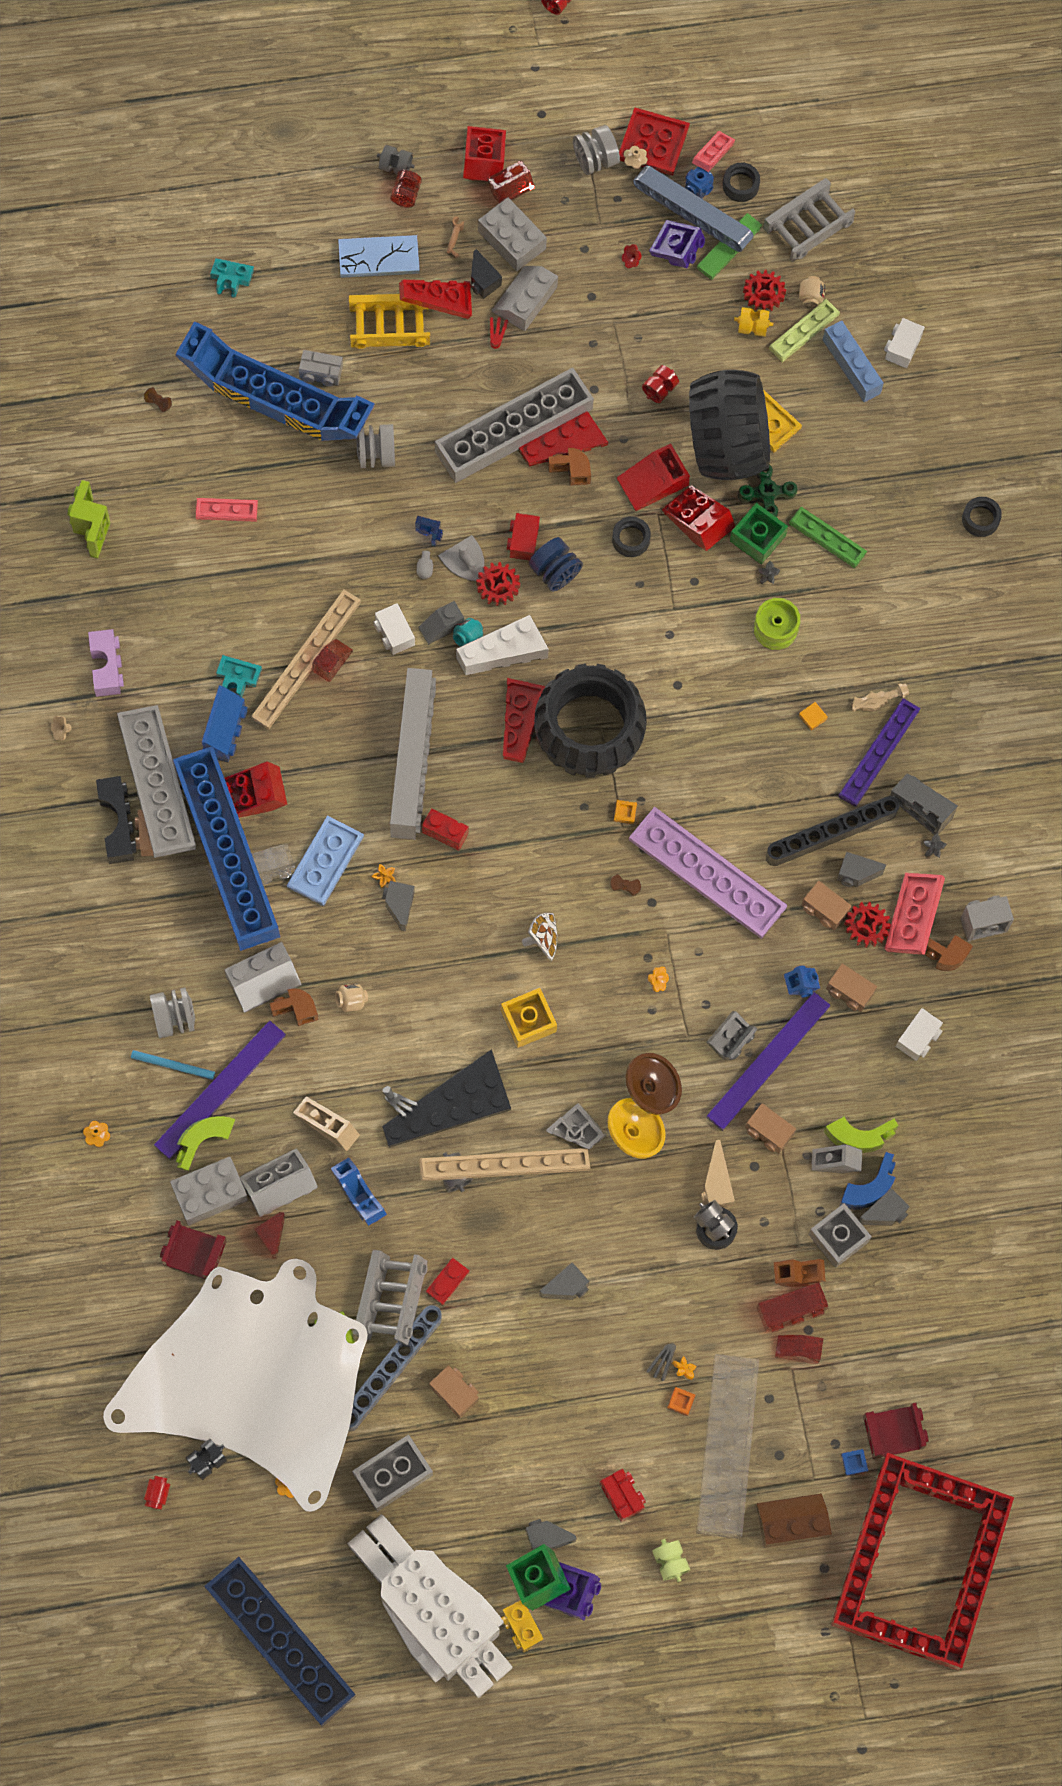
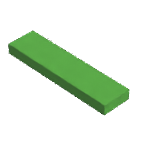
M748 213L739 221L749 228L753 235L762 228V224ZM720 241L697 265V269L713 280L738 252Z
M800 507L789 521L791 526L853 568L857 567L867 553L861 546L803 507Z

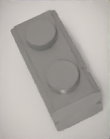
M303 350L299 366V378L307 383L317 381L322 382L325 386L339 385L343 369V357Z

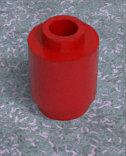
M154 1476V1480L149 1479L144 1500H146L145 1506L162 1510L163 1505L166 1504L171 1485L167 1483V1478Z

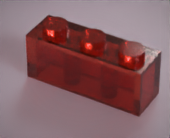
M820 1282L758 1303L756 1308L765 1331L771 1330L772 1333L783 1330L784 1325L792 1323L794 1326L805 1321L804 1318L812 1316L813 1319L823 1316L825 1314L824 1311L829 1306Z

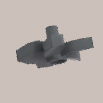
M772 561L766 564V568L758 569L759 573L763 575L760 583L763 584L768 580L774 584V577L779 574L780 570L774 567Z
M937 833L932 837V841H924V844L929 847L925 856L928 857L934 853L936 857L940 858V850L946 847L947 844L941 841Z

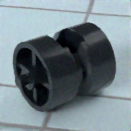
M208 1439L200 1446V1451L194 1450L185 1457L190 1464V1470L187 1471L189 1475L197 1473L203 1481L212 1474L213 1468L218 1469L226 1463L227 1459L222 1454L225 1446L223 1444L216 1446L211 1439Z

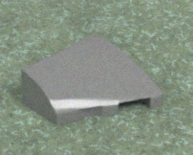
M577 1103L547 1129L548 1133L587 1149H591L607 1136L580 1103Z

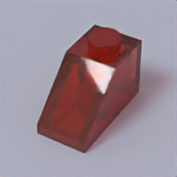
M335 639L324 646L312 662L313 672L331 682L352 654L353 649Z
M778 1335L775 1357L818 1364L821 1360L824 1338L807 1335Z

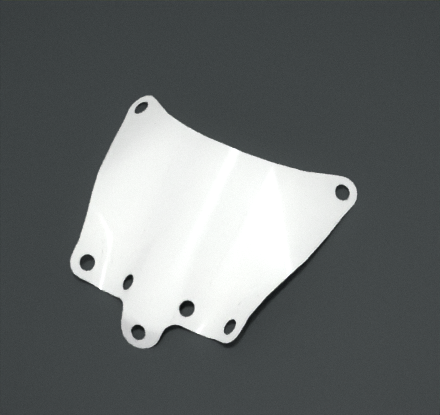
M291 1259L284 1262L276 1277L267 1282L223 1267H217L210 1272L200 1293L186 1311L151 1346L131 1372L118 1393L107 1405L103 1416L104 1422L108 1429L118 1433L159 1432L187 1436L203 1441L211 1439L217 1445L223 1444L225 1448L250 1458L272 1473L288 1487L305 1511H315L325 1503L346 1441L350 1427L360 1358L367 1341V1330L360 1322L322 1306L317 1302L315 1297L316 1274L311 1265L303 1260ZM301 1266L306 1270V1277L303 1280L295 1278L293 1274L295 1267ZM217 1275H221V1285L217 1289H213V1279ZM254 1290H261L264 1294L263 1301L257 1305L253 1304L250 1301L251 1293ZM312 1312H316L318 1315L317 1322L314 1326L310 1327L307 1322L308 1317ZM353 1328L358 1331L359 1339L357 1342L350 1344L346 1341L345 1336L347 1331ZM115 1409H121L125 1413V1420L122 1424H115L111 1419V1414ZM313 1491H320V1500L316 1504H310L308 1502L309 1495Z

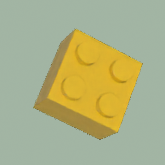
M541 988L501 1003V1013L517 1048L557 1031V1023Z

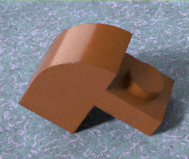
M568 448V453L565 456L556 454L549 457V473L569 471L570 486L591 483L590 462L582 451Z
M956 935L947 948L929 938L925 955L932 960H938L936 969L953 971L964 963L973 946Z
M287 989L289 998L279 997L274 999L273 1003H270L273 1017L293 1011L298 1026L318 1020V1013L312 997L301 989Z
M792 1259L774 1262L775 1284L804 1287L810 1286L809 1284L826 1282L824 1260L822 1259L803 1262Z

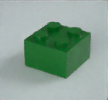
M755 503L731 531L730 542L762 565L786 537L788 525Z
M545 1544L506 1565L522 1604L532 1611L570 1590L555 1552Z

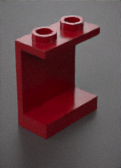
M176 1220L175 1226H170L167 1235L170 1239L167 1246L164 1245L162 1247L160 1258H162L161 1261L164 1266L206 1280L210 1272L218 1267L227 1240L225 1236L219 1234L215 1237L182 1226L181 1221Z
M912 1403L909 1407L874 1413V1411L866 1412L863 1415L872 1459L882 1458L887 1453L897 1455L921 1450L929 1442L927 1430H923L921 1421L924 1420L921 1408L917 1407V1403Z

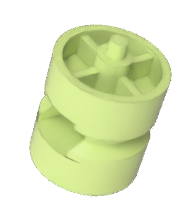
M663 1539L661 1540L662 1545L652 1551L656 1562L662 1564L660 1573L663 1581L673 1578L677 1580V1583L681 1582L680 1577L690 1571L686 1558H681L683 1553L679 1540L669 1543Z

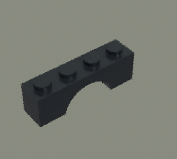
M121 776L97 779L96 785L100 806L111 809L118 816L116 829L104 838L109 864L134 861L133 853H137L136 843L131 841L130 834L134 833L132 821L128 822L127 814H131L130 803L125 802L124 795H128L126 782L122 783Z

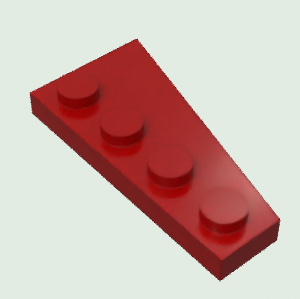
M403 279L399 283L400 301L466 319L472 316L470 281L457 283V281L440 282V280H433L432 282H425V280Z
M586 411L519 447V452L530 467L548 462L549 457L556 454L565 456L568 453V448H575L586 452L598 446H608V441L589 412Z
M507 678L503 742L504 759L524 763L535 729L536 705L546 686Z

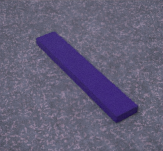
M904 698L901 700L840 792L839 798L857 807L921 708Z

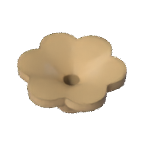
M632 146L630 150L624 152L625 164L632 166L634 169H639L641 165L647 163L646 150Z
M55 716L53 719L51 731L53 732L54 739L65 740L66 733L71 731V725L66 724L64 716Z

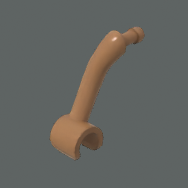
M458 216L453 218V233L447 248V253H451L455 258H458L459 254L453 248L459 231L464 228V221L461 224H456L459 220Z

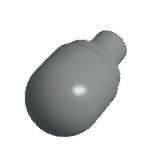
M422 551V558L417 562L416 572L421 579H428L433 573V561L430 559L429 551Z

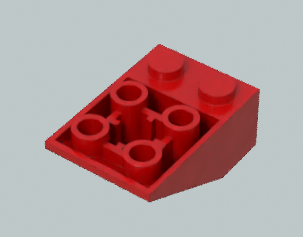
M670 443L653 451L616 479L634 510L638 511L688 487L690 475Z
M692 485L662 509L663 513L693 543L705 551L709 550L736 527L728 508Z
M266 761L224 778L238 818L270 812L288 805L280 767Z

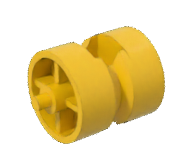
M742 307L741 315L738 318L734 317V321L739 324L738 333L742 334L753 332L756 336L766 337L767 328L769 326L773 327L774 324L768 320L769 311L758 309L757 312H754L752 308Z

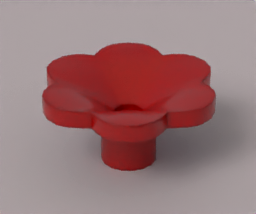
M636 244L626 245L622 254V261L625 262V267L628 269L637 267L642 258L641 252Z

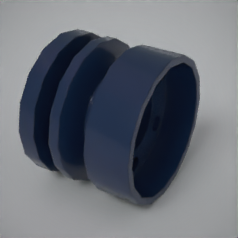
M560 537L553 538L545 543L529 561V567L537 576H543L542 582L552 592L558 591L570 583L583 567V562L577 558L575 553H569V546Z

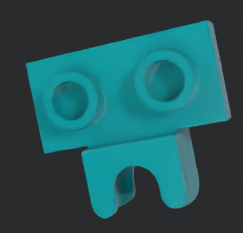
M215 258L210 277L217 280V294H222L224 289H230L232 291L231 296L235 298L238 293L239 284L244 286L250 285L254 266Z
M222 655L216 675L224 678L223 687L228 690L236 688L237 695L243 697L246 685L257 686L262 666Z

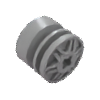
M607 125L592 129V137L588 132H583L582 136L578 134L573 137L576 158L586 175H590L594 171H600L601 163L605 168H608L620 162L617 143Z
M393 424L380 425L378 434H374L372 425H369V435H364L363 426L356 438L357 457L361 468H366V459H371V468H374L376 458H380L382 467H395Z
M185 987L180 988L182 998L177 999L175 990H172V1000L167 1001L164 992L150 995L159 1039L173 1036V1026L175 1025L178 1026L181 1034L184 1033V1023H188L190 1032L195 1031L196 1018L193 1004Z

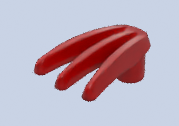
M493 317L490 318V345L492 348L498 349L501 346L508 319L505 320L499 335L501 318L498 317L495 334Z

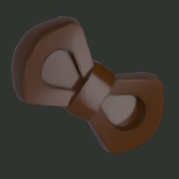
M154 387L145 391V402L154 403L162 412H166L171 408L172 401L170 397H162L157 394Z
M616 874L610 880V887L613 891H627L632 896H636L641 891L639 879L629 882V880H623L619 874Z

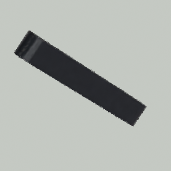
M887 796L775 841L767 849L766 861L771 866H779L890 821L897 815L899 801L895 797ZM889 805L894 810L887 811L885 810L884 806ZM872 813L875 818L869 819L865 814ZM849 820L854 821L856 826L851 827L846 822ZM834 828L837 834H831L827 829ZM809 836H816L819 841L812 842ZM795 843L800 848L797 850L792 849L790 844ZM778 851L781 856L774 857L771 855V852Z

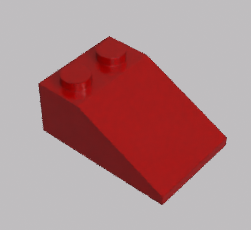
M467 126L464 179L472 181L483 180L491 183L502 182L506 130Z

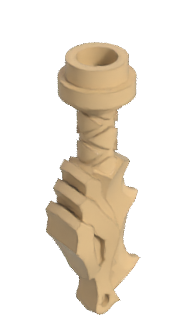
M899 683L896 689L888 692L880 691L873 693L871 691L864 698L854 697L851 710L852 712L860 709L862 711H877L884 707L888 700L898 696L902 699L906 698L909 695V689L906 683Z

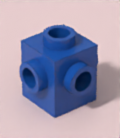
M700 167L690 170L685 177V189L701 199L708 195L714 187L712 173Z
M802 965L784 974L789 995H801L804 998L813 995V991L820 989L819 977L815 968H806L805 965Z

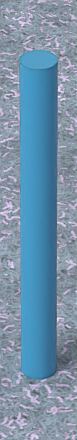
M133 1050L131 1058L207 1079L213 1080L215 1076V1071Z

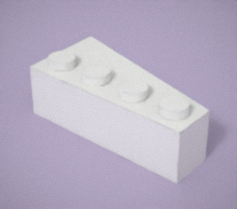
M528 615L456 650V658L465 675L489 671L496 667H508L510 664L527 663L534 659L548 658L549 649L531 616Z

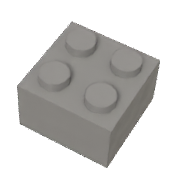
M999 895L988 898V901L980 902V900L969 902L960 918L967 942L1006 933L1014 920L1007 896L1000 897Z
M845 1203L811 1228L808 1234L835 1268L865 1246L872 1237Z

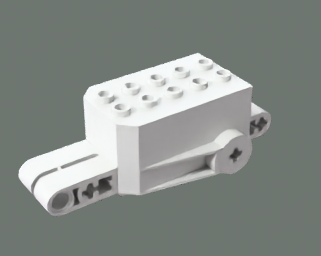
M382 1514L379 1515L366 1527L378 1543L375 1544L362 1530L347 1543L348 1546L382 1585V1604L411 1655L425 1673L435 1683L443 1676L450 1680L457 1673L474 1695L480 1698L494 1685L480 1668L481 1664L497 1682L512 1669L511 1664L492 1643L499 1636L498 1627L504 1623L503 1620L480 1593L447 1568L433 1551L416 1550L414 1552ZM380 1547H382L385 1550V1552L391 1557V1559L394 1561L393 1564L379 1549Z

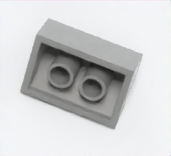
M524 266L494 306L492 312L505 320L508 319V322L526 331L557 289L558 276L542 266Z
M282 942L224 969L226 978L244 1013L287 993V989L301 986L294 965Z
M297 1148L239 1177L260 1217L270 1214L276 1208L287 1205L294 1199L307 1195L312 1190L318 1188L309 1166Z

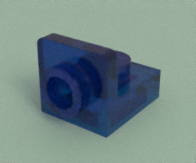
M417 515L415 531L425 536L432 535L431 546L436 547L437 541L441 542L444 530L441 529V522Z

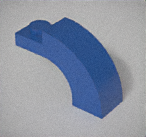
M885 1153L877 1177L872 1182L865 1185L848 1183L840 1206L845 1203L849 1210L864 1209L873 1206L885 1195L896 1178L888 1175V1173L892 1174L896 1162L892 1161L894 1154Z
M350 1158L331 1168L341 1189L362 1221L364 1220L369 1226L387 1215Z

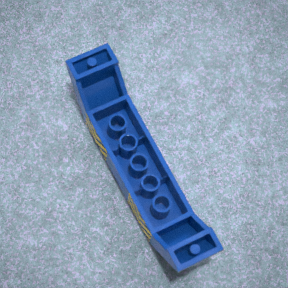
M195 321L176 352V357L215 393L320 441L356 439L375 406V403L357 395L356 397L349 398L336 397L237 352L214 334L212 329Z

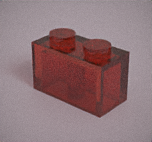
M522 160L487 178L492 195L499 204L506 198L513 200L535 188L530 170Z

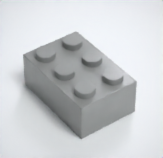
M506 198L478 220V232L516 272L546 249L547 237L509 198Z
M231 1156L170 1181L188 1226L248 1201L247 1194Z
M408 1434L353 1470V1476L378 1512L433 1476V1471Z

